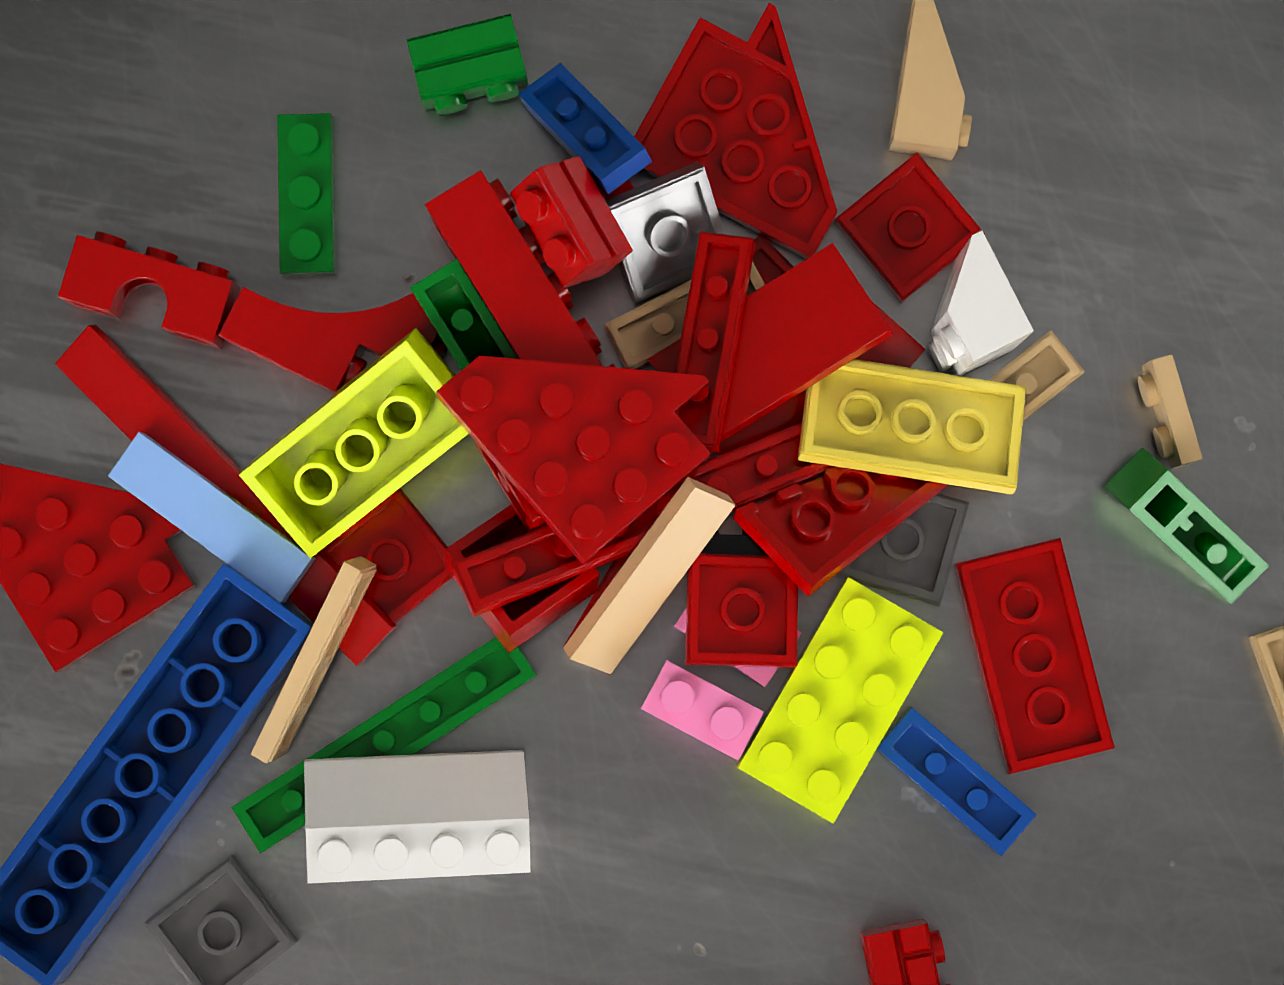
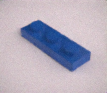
M561 62L518 94L525 108L572 157L580 156L591 177L608 194L652 162L646 148Z
M909 707L885 735L877 748L881 754L1000 856L1007 851L1037 815L913 707Z

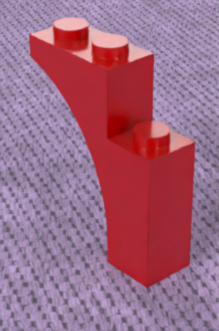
M242 287L219 333V336L228 343L333 394L366 368L367 361L362 359L365 350L374 355L381 356L415 328L419 330L442 359L447 350L446 345L413 293L397 301L372 309L346 313H324L283 305Z

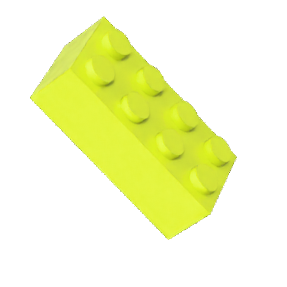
M415 328L252 459L239 476L311 559L469 434L436 397V391L452 379L455 374L419 330Z
M849 577L843 579L799 655L797 667L791 669L737 762L736 767L834 824L944 632Z

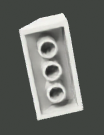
M523 750L304 759L307 884L531 872L529 810Z

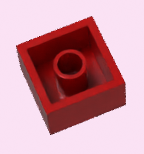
M509 505L445 549V568L457 584L458 581L452 570L453 562L528 533L512 505ZM594 568L483 613L481 617L509 653L596 593L600 573Z

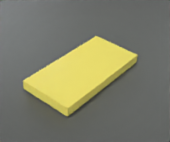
M854 359L806 389L798 460L1013 494L1017 489L1026 386Z

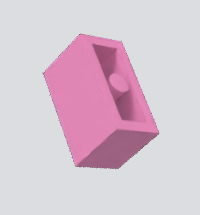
M666 660L641 707L642 710L738 761L764 711Z

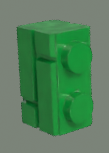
M511 13L406 39L425 110L435 108L436 113L439 115L451 114L467 108L466 100L487 95L490 102L504 101L516 97L520 93L518 87L528 85Z

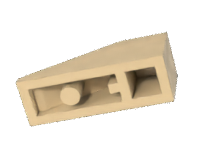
M912 0L888 151L912 155L918 152L920 156L951 161L958 150V146L967 147L972 115L963 114L966 97L934 0Z

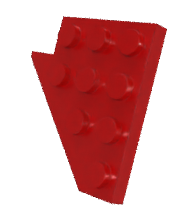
M768 3L747 42L700 17L634 135L646 148L652 161L641 170L655 178H659L698 161L705 167L719 213L807 259L816 253L838 211L776 6Z
M478 356L436 391V397L582 565L711 454L675 413L707 386L709 380L704 375Z
M0 463V584L55 672L63 671L197 586L169 540L183 531L130 492Z

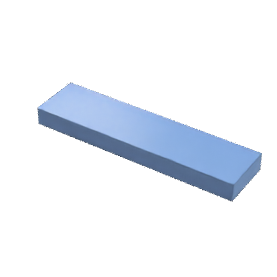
M143 432L137 433L108 475L116 483L280 603L287 601L316 559L314 556L310 559L299 545Z

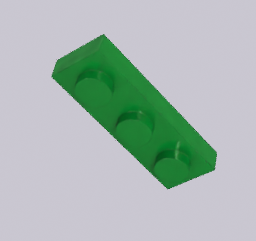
M331 113L277 114L280 274L283 277L336 275L333 117Z

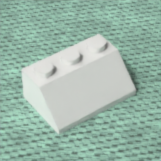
M983 231L972 235L953 261L930 330V335L934 341L928 343V349L936 366L942 373L949 370L950 374L964 376L1010 353L1034 331Z

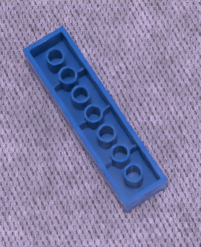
M222 564L0 868L1 956L41 985H60L64 983L293 668L311 631L312 622L286 603H280L230 565Z

